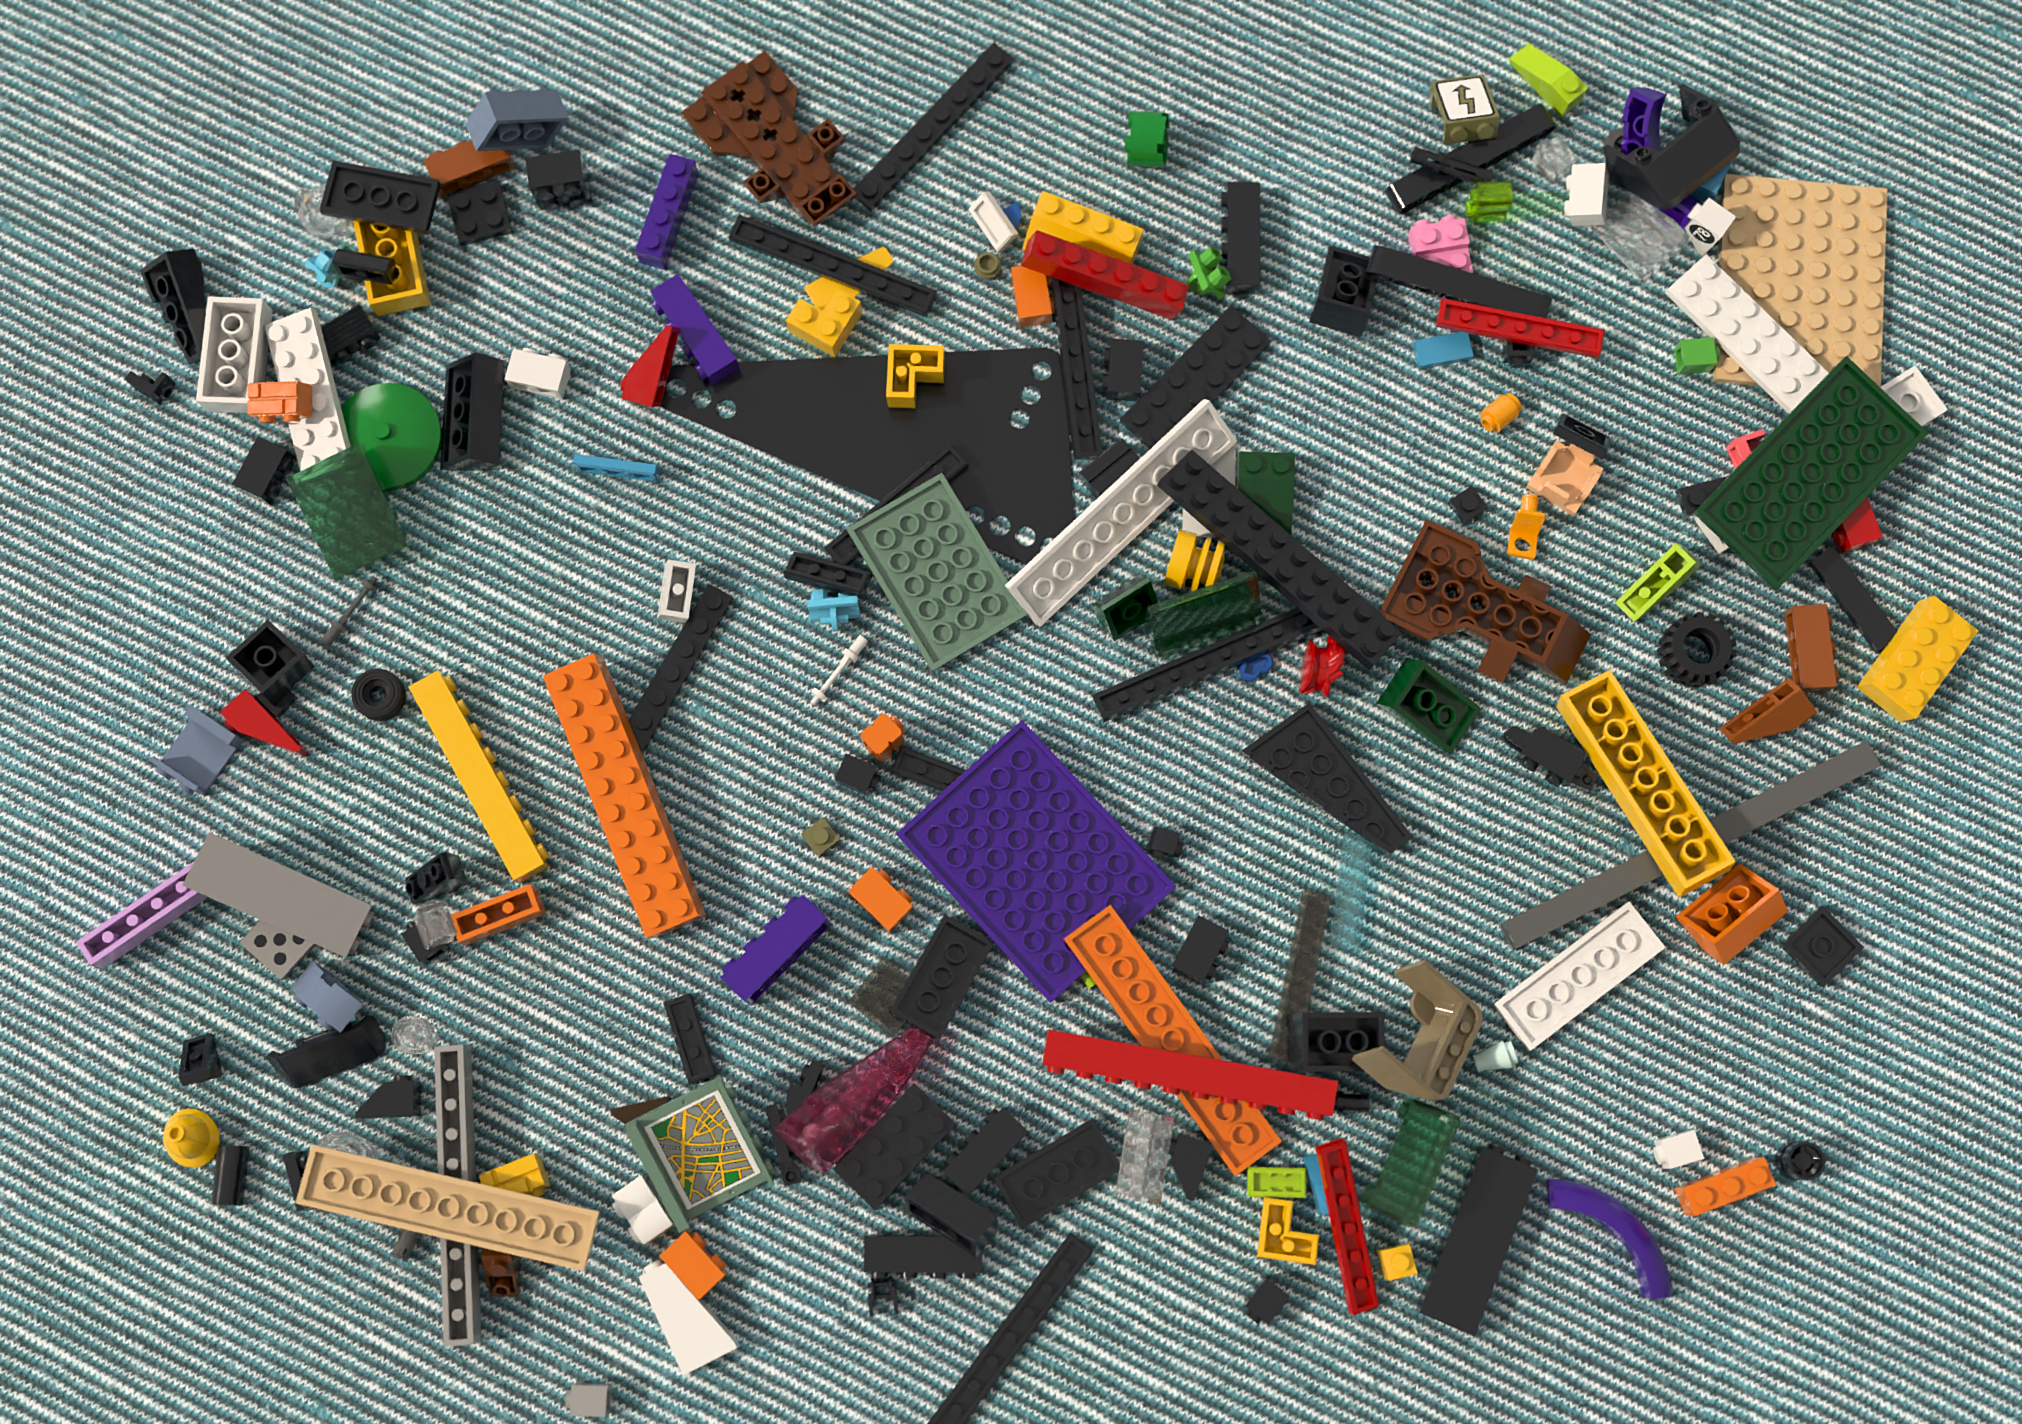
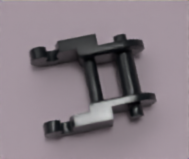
M891 1275L889 1280L874 1281V1278H871V1283H868V1287H871L872 1293H868L870 1317H874L873 1300L879 1298L893 1299L894 1313L899 1314L897 1290L893 1291V1285H896V1280L892 1281ZM889 1286L890 1293L876 1294L875 1288Z

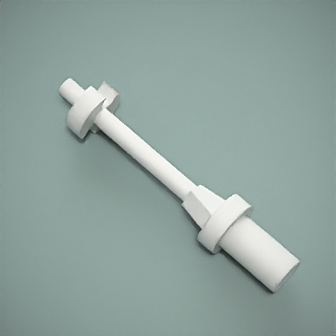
M859 635L849 649H844L842 652L844 657L840 665L820 690L814 688L811 691L815 697L810 703L814 706L819 700L822 702L826 701L827 697L824 693L844 667L846 668L851 662L855 663L858 660L857 655L868 643L863 636Z

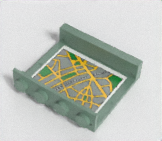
M722 1076L626 1123V1134L679 1233L690 1228V1219L765 1181H768L770 1186L774 1185L773 1174L776 1173L775 1167L770 1157L764 1159L760 1149L764 1148L757 1132L751 1134L747 1126L750 1123L748 1114L744 1107H737L734 1101L737 1098L735 1089L731 1082L725 1083Z

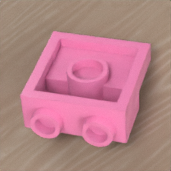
M1448 215L1441 218V222L1431 223L1429 219H1423L1415 222L1414 226L1410 228L1408 239L1412 255L1474 273L1468 250L1470 241L1465 218L1457 219L1456 215Z

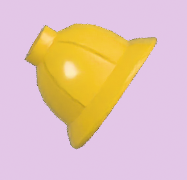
M188 1108L178 1111L168 1120L163 1133V1142L166 1151L174 1161L186 1167L197 1168L210 1163L216 1156L217 1146L220 1145V1134L214 1120L209 1115L198 1109Z

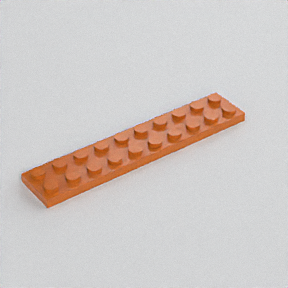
M1111 905L1064 938V941L1140 1046L1223 1060ZM1181 1089L1179 1095L1175 1094L1234 1176H1237L1282 1142L1259 1109L1249 1107V1101L1238 1100L1237 1105L1220 1102L1221 1096L1209 1095L1208 1100L1191 1097L1192 1091Z

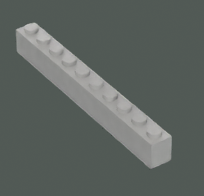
M450 1045L434 1047L438 1174L476 1182L471 1046ZM440 1238L444 1347L480 1343L482 1340L478 1246Z

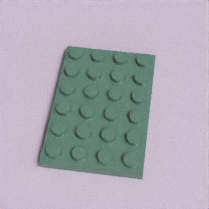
M942 473L846 528L932 672L1028 616V613L1005 587L1008 580Z

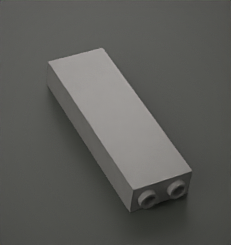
M210 832L182 886L345 958L349 952L355 953L361 941L357 934L361 926L368 927L374 915V912L370 911L371 904Z

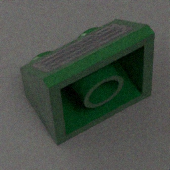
M1141 575L1125 581L1120 587L1107 595H1103L1092 604L1097 620L1113 641L1121 638L1161 612L1151 580Z

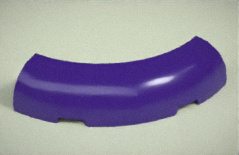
M1636 87L1630 90L1622 117L1624 127L1621 146L1622 152L1625 155L1642 146L1652 147L1657 151L1662 149L1659 125L1663 103L1667 94L1644 87ZM1691 194L1671 209H1659L1645 201L1656 213L1655 217L1681 236L1686 232L1685 227L1691 220L1687 217L1697 203L1703 204Z
M1547 1179L1548 1208L1573 1211L1592 1218L1602 1224L1624 1245L1636 1269L1642 1297L1650 1299L1673 1297L1671 1279L1662 1252L1648 1229L1632 1211L1612 1196L1594 1187L1569 1180Z

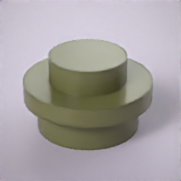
M982 253L974 262L975 272L983 279H993L1001 271V261L993 253Z

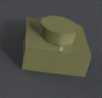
M824 817L801 833L818 858L841 841Z

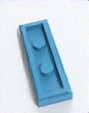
M574 454L573 464L578 472L659 482L660 471L656 464Z

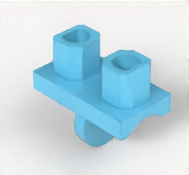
M346 243L338 247V249L355 251ZM328 248L320 250L318 257L307 259L305 267L317 273L316 280L322 286L332 288L337 286L339 279L344 276L338 274L332 262L335 252Z
M818 589L813 590L811 600H807L810 622H821V625L831 624L833 632L839 630L838 623L849 622V619L860 618L857 596L838 593V597L828 598L826 590Z

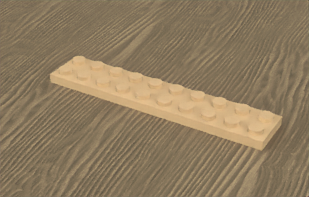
M319 1145L311 1146L295 1203L580 1271H586L601 1211Z

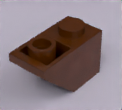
M483 1248L481 1257L489 1296L519 1297L521 1256Z

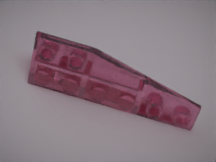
M913 1027L908 1028L815 1090L775 1128L776 1133L805 1164L825 1174L885 1113L921 1063L934 1039Z

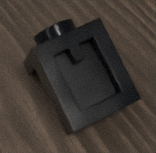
M132 371L124 379L135 390L159 405L171 396L173 387L176 384L164 372L159 375L156 381L144 373L138 376Z

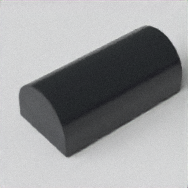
M340 248L336 250L332 262L340 276L387 285L393 284L396 271V263L393 258Z
M217 1146L211 1204L243 1205L250 1146Z

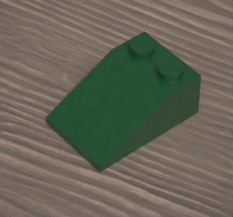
M1239 451L1236 461V488L1291 535L1295 453Z
M1411 658L1404 660L1376 702L1379 707L1394 719L1450 755L1482 709L1427 663Z

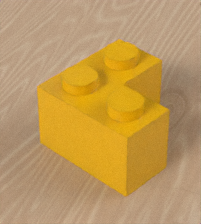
M836 289L822 311L799 298L786 319L788 331L829 355L836 357L863 313L861 301Z
M889 344L886 391L888 407L915 408L917 382L944 383V346Z

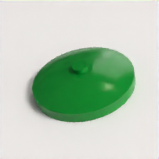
M397 383L375 384L352 395L341 407L355 462L354 467L343 471L358 484L378 491L399 490L418 482L435 465L441 452L442 424L435 408L417 390Z

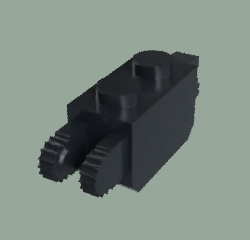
M1512 726L1505 731L1506 733H1503L1504 743L1518 752L1515 758L1521 761V766L1529 771L1535 772L1537 770L1545 775V780L1556 787H1560V785L1565 787L1569 784L1586 792L1590 791L1595 784L1598 776L1583 764V751L1542 727L1529 733L1524 729H1520V727Z

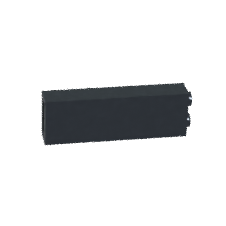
M1488 1143L1487 1147L1478 1146L1415 1309L1420 1314L1474 1337L1538 1172V1169L1531 1167L1532 1161L1515 1155L1514 1159L1503 1155L1504 1149Z

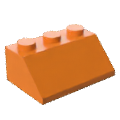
M1739 863L1676 917L1706 953L1725 965L1785 915L1788 910L1778 888Z

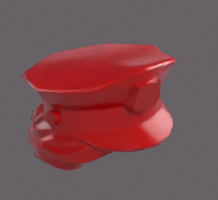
M1330 636L1327 638L1325 648L1318 647L1312 640L1309 641L1304 651L1300 670L1299 693L1306 695L1320 690L1324 697L1327 698L1330 692V684L1344 675L1340 668L1346 663L1344 657L1347 651Z

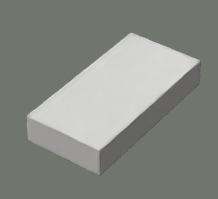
M990 191L983 192L968 209L997 252L1004 251L1018 235V232Z

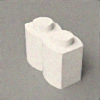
M646 1175L639 1176L612 1195L615 1200L612 1204L614 1210L620 1218H627L631 1225L628 1231L637 1243L641 1241L643 1245L649 1244L675 1226L665 1205Z

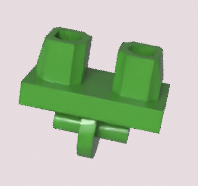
M1211 246L1203 253L1193 250L1188 255L1194 268L1191 271L1192 276L1187 280L1188 289L1191 292H1198L1199 295L1211 292L1216 294V297L1221 300L1226 295L1223 286L1231 280L1230 274L1225 268L1221 266L1215 268L1223 259L1221 252Z

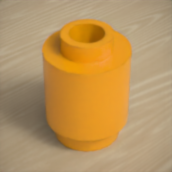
M1511 393L1500 395L1481 411V423L1486 430L1498 433L1519 416L1522 405L1518 398Z

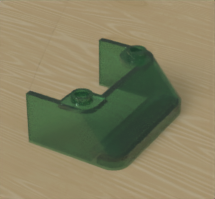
M1405 1098L1396 1114V1117L1400 1118V1128L1379 1178L1373 1184L1368 1182L1362 1195V1199L1365 1201H1361L1359 1206L1401 1226L1414 1228L1422 1215L1452 1143L1460 1117L1414 1098Z

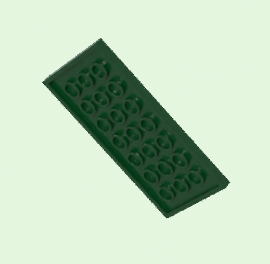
M1845 356L1693 513L1775 591L1788 580L1928 432L1850 358Z

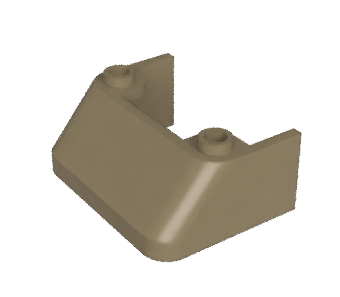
M1422 960L1399 968L1394 973L1414 991L1410 1000V1009L1413 1016L1422 1023L1404 1063L1384 1046L1356 1054L1352 1060L1384 1088L1434 1102L1449 1096L1482 1025L1483 1016L1478 1005L1428 961Z

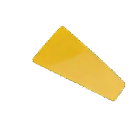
M881 247L857 259L882 270H885L894 261L885 247ZM823 277L804 288L815 307L822 311L836 289L852 297H856L860 293L857 290Z

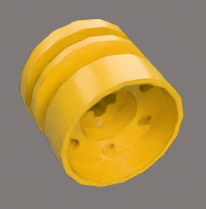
M1179 529L1163 585L1181 590L1186 580L1189 579L1192 580L1191 593L1196 594L1200 582L1206 584L1202 596L1209 598L1211 592L1218 584L1225 560V544L1218 540L1215 552L1210 551L1209 546L1212 538L1207 537L1202 548L1196 547V533Z

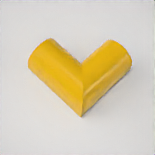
M1264 1197L1257 1257L1316 1265L1319 1235L1290 1231L1293 1201Z

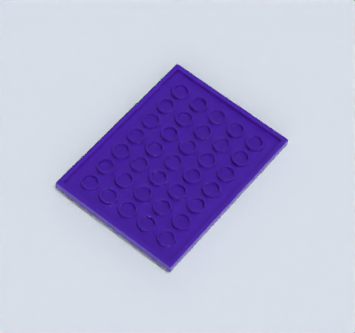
M1023 720L1015 725L896 833L900 840L1049 1003L1054 1001L1086 971L1064 941L1066 936L1109 905L1112 906L1125 926L1130 930L1177 887Z

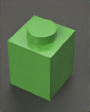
M1714 337L1681 340L1674 348L1677 375L1709 373L1720 360V351L1718 346H1715Z

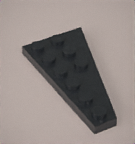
M1310 703L1241 751V754L1387 855H1391L1413 838Z

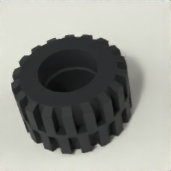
M1697 612L1695 615L1689 613L1682 618L1680 617L1664 631V635L1658 642L1661 647L1657 649V655L1662 656V659L1658 662L1660 667L1665 665L1667 668L1664 671L1667 677L1672 674L1674 676L1673 682L1678 684L1683 681L1685 687L1690 688L1695 684L1697 688L1714 682L1727 672L1726 670L1734 663L1732 659L1736 657L1737 651L1732 650V648L1737 644L1736 639L1730 638V635L1733 633L1731 628L1726 630L1723 627L1725 622L1722 619L1717 622L1714 620L1715 615L1713 614L1704 617V612ZM1685 637L1699 638L1707 645L1709 650L1708 663H1696L1686 655L1684 650Z

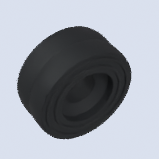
M371 669L362 673L355 680L351 697L355 708L362 715L374 721H386L394 718L403 709L406 702V690L402 681L390 671ZM377 688H384L386 691V697L381 702H374L372 700V693Z

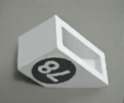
M1710 198L1702 205L1697 203L1687 216L1691 220L1685 227L1694 247L1701 256L1721 239L1736 217Z

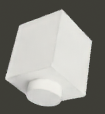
M1687 1130L1654 1140L1656 1147L1653 1148V1153L1659 1165L1662 1164L1663 1169H1671L1704 1159L1695 1130Z

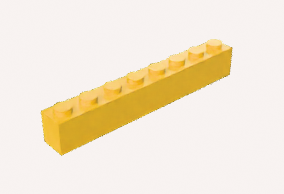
M437 670L410 685L409 689L512 879L520 884L549 868L546 861L549 855L542 843L537 845L532 836L536 833L533 825L528 818L526 820L522 818L519 811L523 807L515 794L510 796L506 788L510 784L502 770L497 772L493 764L496 758L488 746L484 748L480 738L483 737V734L475 722L471 724L467 715L470 713V710L463 699H457L454 693L457 687L451 676H445Z

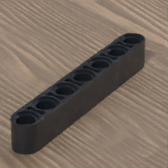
M1540 103L1500 124L1496 138L1469 141L1444 156L1488 169L1548 136L1556 129L1557 125L1544 105ZM1435 160L1432 161L1434 163L1448 167V164ZM1421 167L1392 183L1386 188L1384 193L1398 215H1402L1466 180L1441 172L1435 174L1432 173V169ZM1454 167L1455 170L1475 175L1473 172Z
M1373 246L1365 274L1373 278L1436 297L1547 318L1552 302L1551 297L1383 246Z

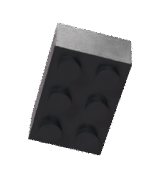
M1290 1012V1071H1364L1352 1060L1353 1056L1381 1046L1385 1047L1384 1012Z

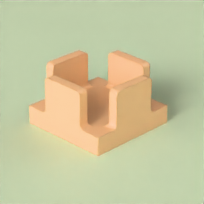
M1556 440L1526 488L1574 516L1600 478L1603 468L1593 462L1596 456L1573 444L1566 446Z

